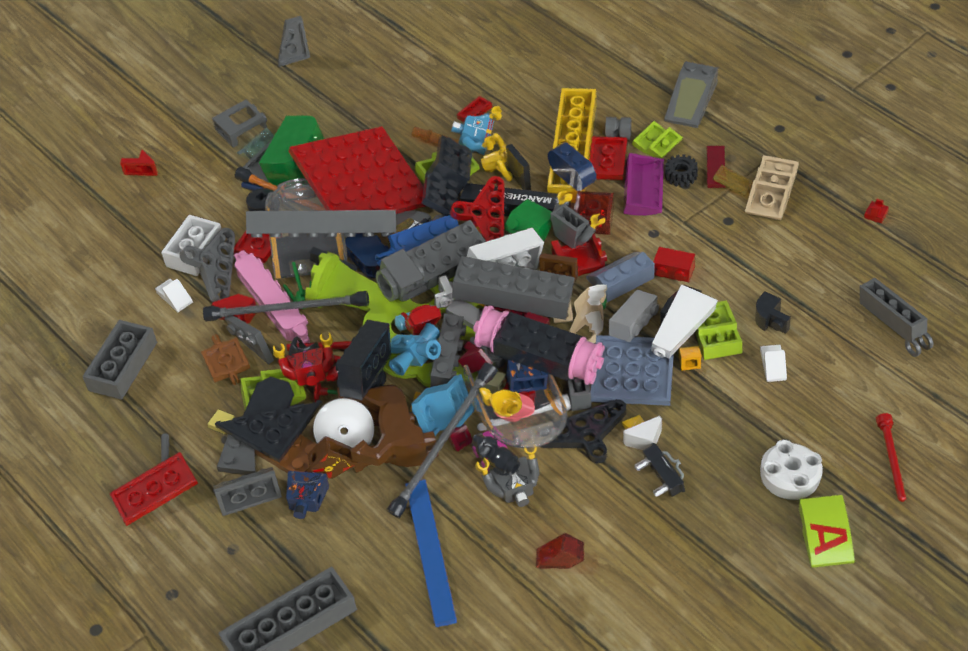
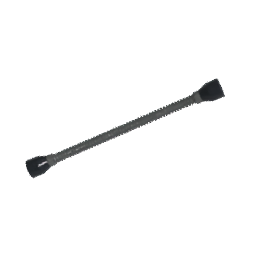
M358 291L342 298L285 302L240 308L207 306L203 308V318L205 322L216 321L228 315L291 310L294 308L301 309L339 304L355 305L358 307L369 306L368 291Z
M484 362L479 370L475 386H473L451 422L446 426L441 437H439L431 452H429L422 465H420L421 467L416 471L413 476L414 478L410 480L404 489L405 491H402L387 507L386 510L394 517L400 519L405 512L410 494H412L416 485H418L417 483L422 479L426 470L434 461L433 459L438 455L444 446L443 444L448 440L454 431L453 429L458 425L466 410H468L470 404L478 395L479 388L484 387L497 374L498 370L493 365Z

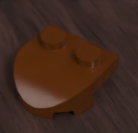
M545 253L540 254V271L575 277V284L578 278L577 258Z

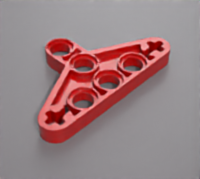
M493 176L487 181L473 203L456 201L452 204L450 215L456 220H471L486 242L504 237V181L498 176ZM494 184H497V191H494ZM496 197L500 202L494 203L491 201V198ZM461 208L464 212L457 213L454 209ZM479 210L482 215H474L472 211ZM496 212L500 217L494 218L490 213ZM496 227L500 232L494 233L490 228Z

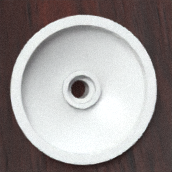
M348 398L335 399L325 404L317 413L313 428L314 437L317 444L323 437L327 436L350 447H355L362 440L369 445L374 435V422L368 409L358 401ZM346 427L348 432L342 434L340 432L341 428Z

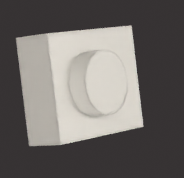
M446 275L439 277L440 293L435 294L434 302L437 308L447 307L454 301L452 298L453 283L448 281Z

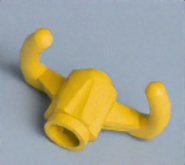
M494 133L492 136L499 145L500 150L484 155L481 163L486 172L498 170L510 182L513 177L511 172L505 167L507 162L506 145L500 135Z

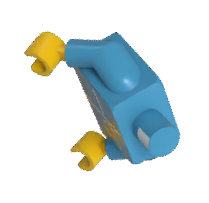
M499 106L493 107L491 114L466 116L464 124L454 121L451 131L461 134L459 144L468 147L472 152L482 155L485 154L486 149L492 150L493 145L496 143L494 137L491 136L494 123L492 119H501V108Z

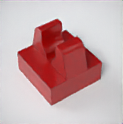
M876 198L875 202L871 201L864 214V218L882 224L889 211V206L884 205V200Z

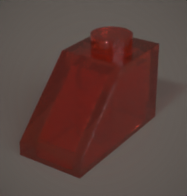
M563 533L536 549V567L539 569H570L584 561V542L567 533Z

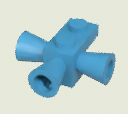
M426 323L419 335L399 334L391 339V353H398L400 355L389 361L390 368L396 374L403 376L409 366H422L428 359H437L441 353L440 343L436 340L440 337L439 330L433 324Z

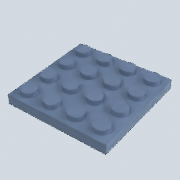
M596 335V344L601 342L605 346L601 356L604 358L601 369H597L595 381L591 384V402L607 403L618 399L626 404L670 406L674 354L669 359L655 355L651 351L655 338L634 337L628 342L613 336Z

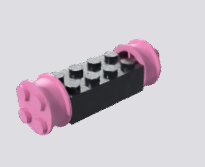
M491 305L484 307L480 320L476 321L473 331L476 332L474 339L476 347H488L497 357L525 365L567 381L575 377L584 380L586 385L593 384L596 378V371L601 369L604 358L601 356L605 346L601 342L595 344L587 341V338L512 312L504 311L502 313L496 311Z

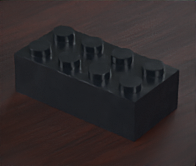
M367 320L360 327L356 337H353L349 347L344 350L342 357L337 360V387L339 388L340 396L363 400L391 357L389 323Z

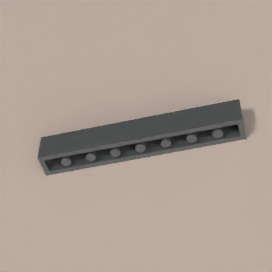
M396 210L246 211V234H251V237H262V234H270V237H281V233H288V237H300V233H307V237H318V233H326V237H337V233H344V237H355V233H363V236H374V233H381V236H390L392 233H396Z

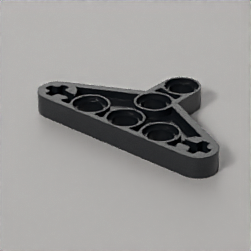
M618 399L612 400L542 427L535 432V442L541 448H582L592 462L603 463L607 459V448L603 439L626 416V403ZM596 414H603L605 416L600 420L594 418ZM585 421L586 425L580 427L576 425V422ZM560 428H566L568 430L564 434L557 432V430ZM587 435H592L595 437V439L592 441H586L584 437ZM595 450L603 451L601 456H595L592 453Z

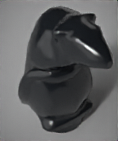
M483 433L476 434L473 437L472 446H475L478 456L481 459L487 458L490 468L495 473L510 476L516 473L521 463L518 461V456L511 450L498 446L497 439L491 436H484Z

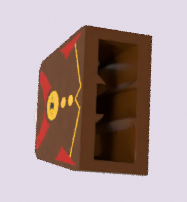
M327 436L323 437L308 454L309 468L307 472L327 474L329 479L337 477L357 465V462L353 461L350 451L353 447Z

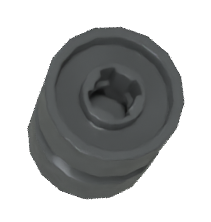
M606 117L605 137H625L631 140V117H621L620 120L617 117Z

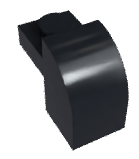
M766 291L758 298L755 321L763 331L768 327H772L774 330L784 334L789 331L791 316L780 312L781 298Z

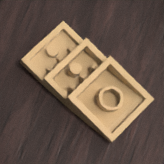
M763 155L761 165L753 181L745 213L781 220L790 197L799 162Z

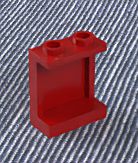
M595 233L586 243L575 248H571L568 245L561 247L558 240L551 241L552 255L577 258L578 276L593 273L605 267L607 255L605 250H601L600 238H596Z

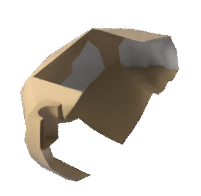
M607 285L588 287L575 300L574 305L577 315L569 332L576 334L584 325L589 326V332H593L587 341L596 342V335L602 332L604 325L602 303L606 299L605 291L607 290Z

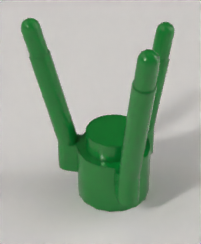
M293 261V271L299 290L294 296L286 284H283V287L293 302L306 301V290L302 287L296 263Z

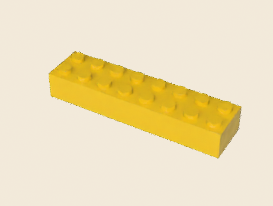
M561 89L553 149L567 142L589 160L597 106L596 89ZM550 166L547 185L548 193L558 194L559 192L567 191L566 194H572L571 203H584L586 188L576 191L558 176Z

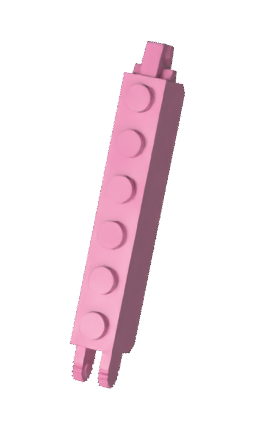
M244 250L234 255L236 260L234 266L237 270V276L259 305L290 302L286 291L282 292L280 284L277 280L274 281L268 269H264L260 258L256 259L253 253L248 255ZM298 309L265 312L286 341H292L297 336L303 343H310L306 326L308 321L304 314L300 315Z

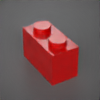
M659 247L653 261L655 264L654 275L689 283L695 268V254Z

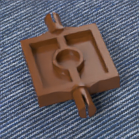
M215 334V337L213 335L211 339L214 345L209 349L201 351V354L214 383L230 377L233 385H236V382L239 384L240 379L237 374L251 368L238 339L234 338L221 342L219 335Z

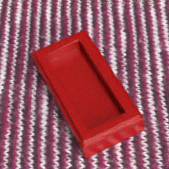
M479 96L457 114V119L464 122L466 116H481L492 108V102Z

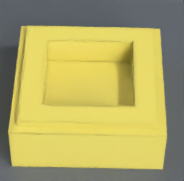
M217 410L208 422V427L226 434L224 431L216 428L215 423L217 421L233 420L235 416Z

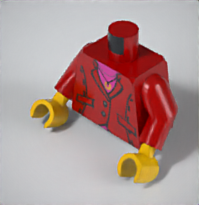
M329 333L327 340H324L323 335L320 334L321 343L325 348L312 349L287 355L286 357H284L285 346L282 343L281 351H277L275 346H273V354L276 358H279L278 363L283 376L296 381L298 386L307 384L314 386L319 381H324L326 373L334 365L333 348L330 347L333 343L331 334Z

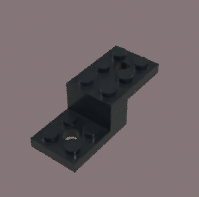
M441 135L438 140L436 159L425 174L422 204L445 216L450 215L452 204L458 201L460 192L470 180L472 151L468 147L456 143L452 138Z

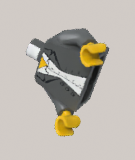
M562 191L557 195L559 203H556L550 218L553 224L554 235L564 242L565 246L568 245L571 248H575L586 243L596 231L595 227L605 223V218H601L598 221L600 213L593 215L590 225L587 219L564 204L572 200V194H566L567 191Z
M533 443V452H528L525 445L524 452L528 455L529 459L526 456L518 458L521 464L512 476L499 475L491 468H489L488 472L489 461L486 458L483 459L485 468H481L479 463L476 462L475 467L479 472H482V479L487 490L498 498H503L506 503L516 501L519 507L526 506L529 503L528 496L533 494V487L537 485L540 474L538 460L534 455L537 450L536 445Z

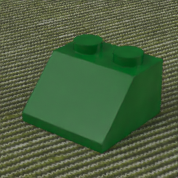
M526 199L510 213L504 229L513 234L533 228L544 242L553 225L550 218L552 211Z

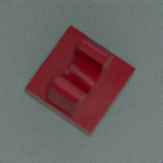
M466 424L455 427L448 438L453 449L457 452L472 443V437Z

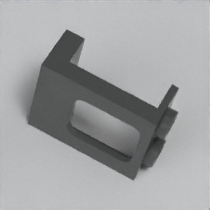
M247 99L212 118L215 131L233 148L239 145L237 136L257 125H260L265 130L267 129L266 116L264 113H260L256 106ZM246 107L247 113L252 117L251 119L237 125L229 118L230 115Z

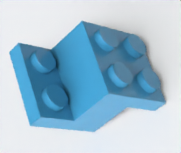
M461 374L454 376L447 384L426 388L411 404L412 412L416 416L423 433L434 431L436 436L439 431L445 430L459 407H461L468 395ZM470 404L456 427H460L474 412L473 404Z

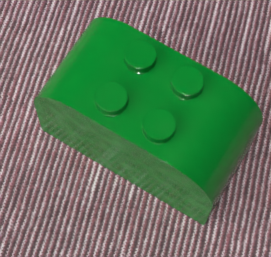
M297 115L284 118L259 162L269 183L282 189H298L309 184L290 155L289 148L325 139L317 120L313 116Z

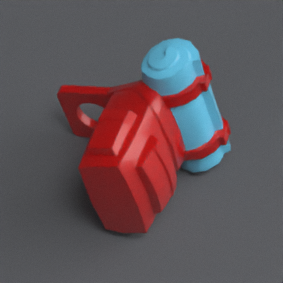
M422 305L408 313L402 312L399 316L395 317V326L400 331L408 330L412 335H419L426 323H431L434 326L437 324L441 317L440 309L433 305Z

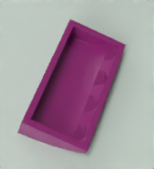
M634 153L628 154L625 170L623 214L654 215L662 212L664 159Z

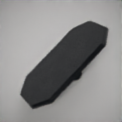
M274 377L258 382L243 416H253L264 411L289 408L288 406H290L294 397L290 383Z

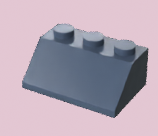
M632 252L587 275L586 279L592 286L607 285L605 293L606 300L609 302L654 279L655 264L645 252Z

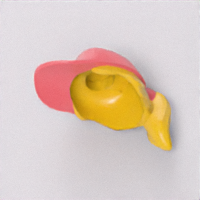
M479 388L483 403L491 406L495 414L503 420L517 422L521 418L532 415L535 411L534 402L528 396L509 390H500L492 394L487 388Z

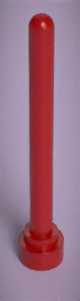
M882 413L876 417L877 427L883 431L897 498L900 502H904L906 494L891 432L894 422L891 414Z

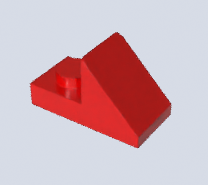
M142 149L139 158H122L120 161L124 175L158 176L154 160Z

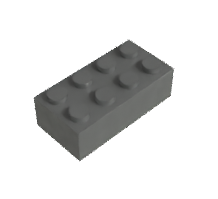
M118 320L82 376L88 391L122 400L157 344L153 328Z

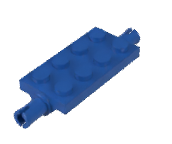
M451 215L390 235L388 237L391 244L389 251L375 255V260H379L377 262L378 266L381 264L380 259L401 249L407 252L459 226L458 221Z

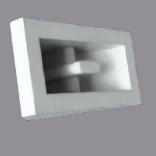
M658 416L624 430L625 446L645 450L652 446V443L657 444L662 431V418Z

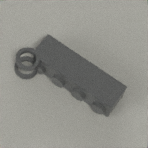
M876 278L860 285V304L905 339V347L911 356L917 357L921 354L919 344L926 350L933 348L934 343L931 336L927 333V318ZM922 335L927 339L928 345L924 342ZM910 343L914 345L916 352L913 351V349L910 346Z

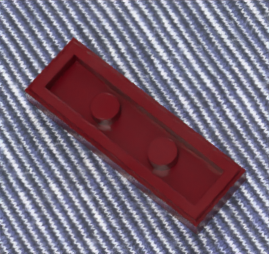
M707 146V188H725V146Z

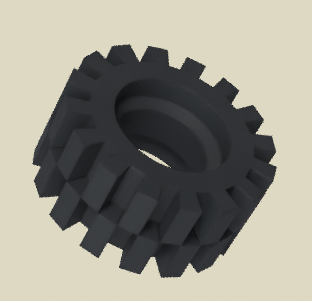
M678 154L676 158L672 156L671 160H667L665 164V177L669 184L672 185L674 183L676 187L678 184L680 187H684V184L690 186V183L693 184L694 180H697L698 164L694 158L691 159L689 155L685 157V154H682V157H680ZM683 169V170H686V171H685V172H678V171H676V170Z

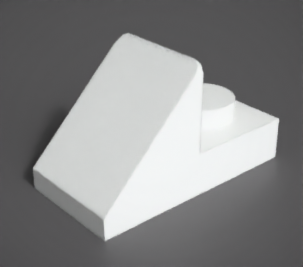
M169 279L155 288L157 294L177 312L193 303L178 279L174 281Z
M780 345L761 346L760 352L766 381L787 380L785 351L781 350Z

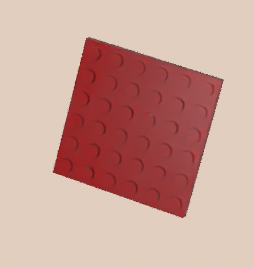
M382 126L289 148L290 155L326 211L396 210V214L426 206L422 204L423 185Z

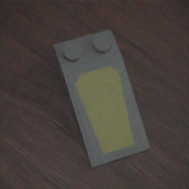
M684 62L664 122L694 128L699 127L717 85L718 67Z

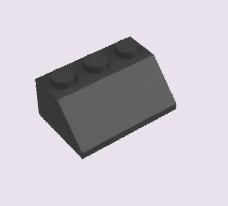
M273 467L242 475L239 478L224 481L213 486L223 516L282 497Z

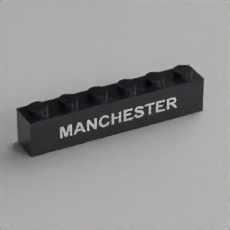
M467 183L463 188L460 201L473 203L485 185ZM504 187V216H509L526 199L553 212L556 203H559L558 194ZM496 197L491 198V201L494 203L500 202ZM571 201L564 203L571 208ZM473 210V211H472V212L481 213L479 210ZM496 212L490 213V214H494V215H499V214L496 213Z

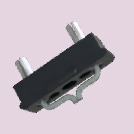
M652 443V446L643 450L645 459L635 464L636 470L639 471L650 465L663 484L653 490V494L657 497L668 491L673 497L680 492L684 493L685 486L682 480L684 474L679 468V464H681L679 459L674 460L668 452L661 451L656 443ZM664 454L668 456L671 462L676 463V469L681 474V477L675 471V469L667 460Z

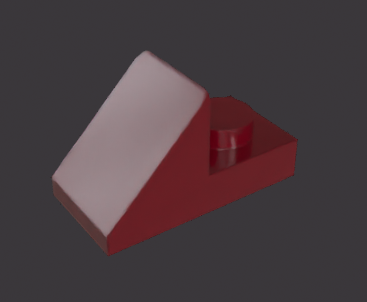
M469 341L463 345L467 352L458 360L468 374L479 371L484 362L493 363L481 348L476 347Z

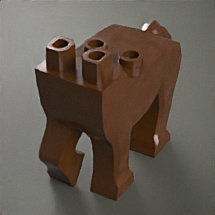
M390 384L370 388L363 400L353 399L369 407L368 411L372 416L374 426H379L381 438L377 445L369 446L362 440L350 450L353 461L357 462V465L354 466L356 473L362 471L368 465L380 466L383 463H391L403 467L422 465V462L436 443L434 431L423 433L421 427L414 424V414L409 412L405 395L400 387ZM338 388L337 391H338L339 399H340V398H347V397H342V396H340V392H339V388Z

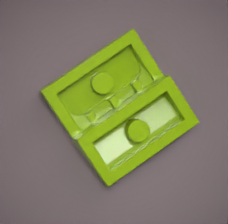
M653 121L633 140L632 145L651 157L662 159L683 137L670 127L666 130Z

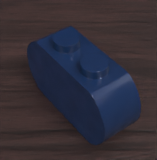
M567 142L548 152V161L552 170L576 191H581L596 181V172L592 163Z
M355 233V237H346L345 239L347 257L368 278H376V273L380 270V266L377 264L379 260H375V255L389 251L390 248L387 245L384 246L377 235L363 236V233Z

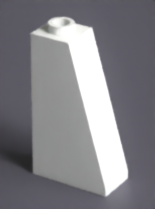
M681 285L652 343L651 351L658 357L669 359L715 311L718 300Z

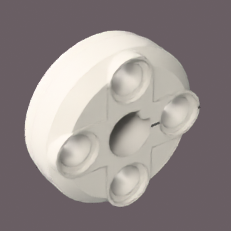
M787 440L778 441L762 458L760 468L762 482L771 493L781 498L792 500L805 498L817 489L821 481L823 471L822 458L819 454L805 446L791 443Z

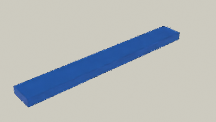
M426 479L420 480L412 494H410L409 503L435 627L455 624L457 620Z

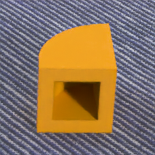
M699 346L678 349L681 371L701 369Z

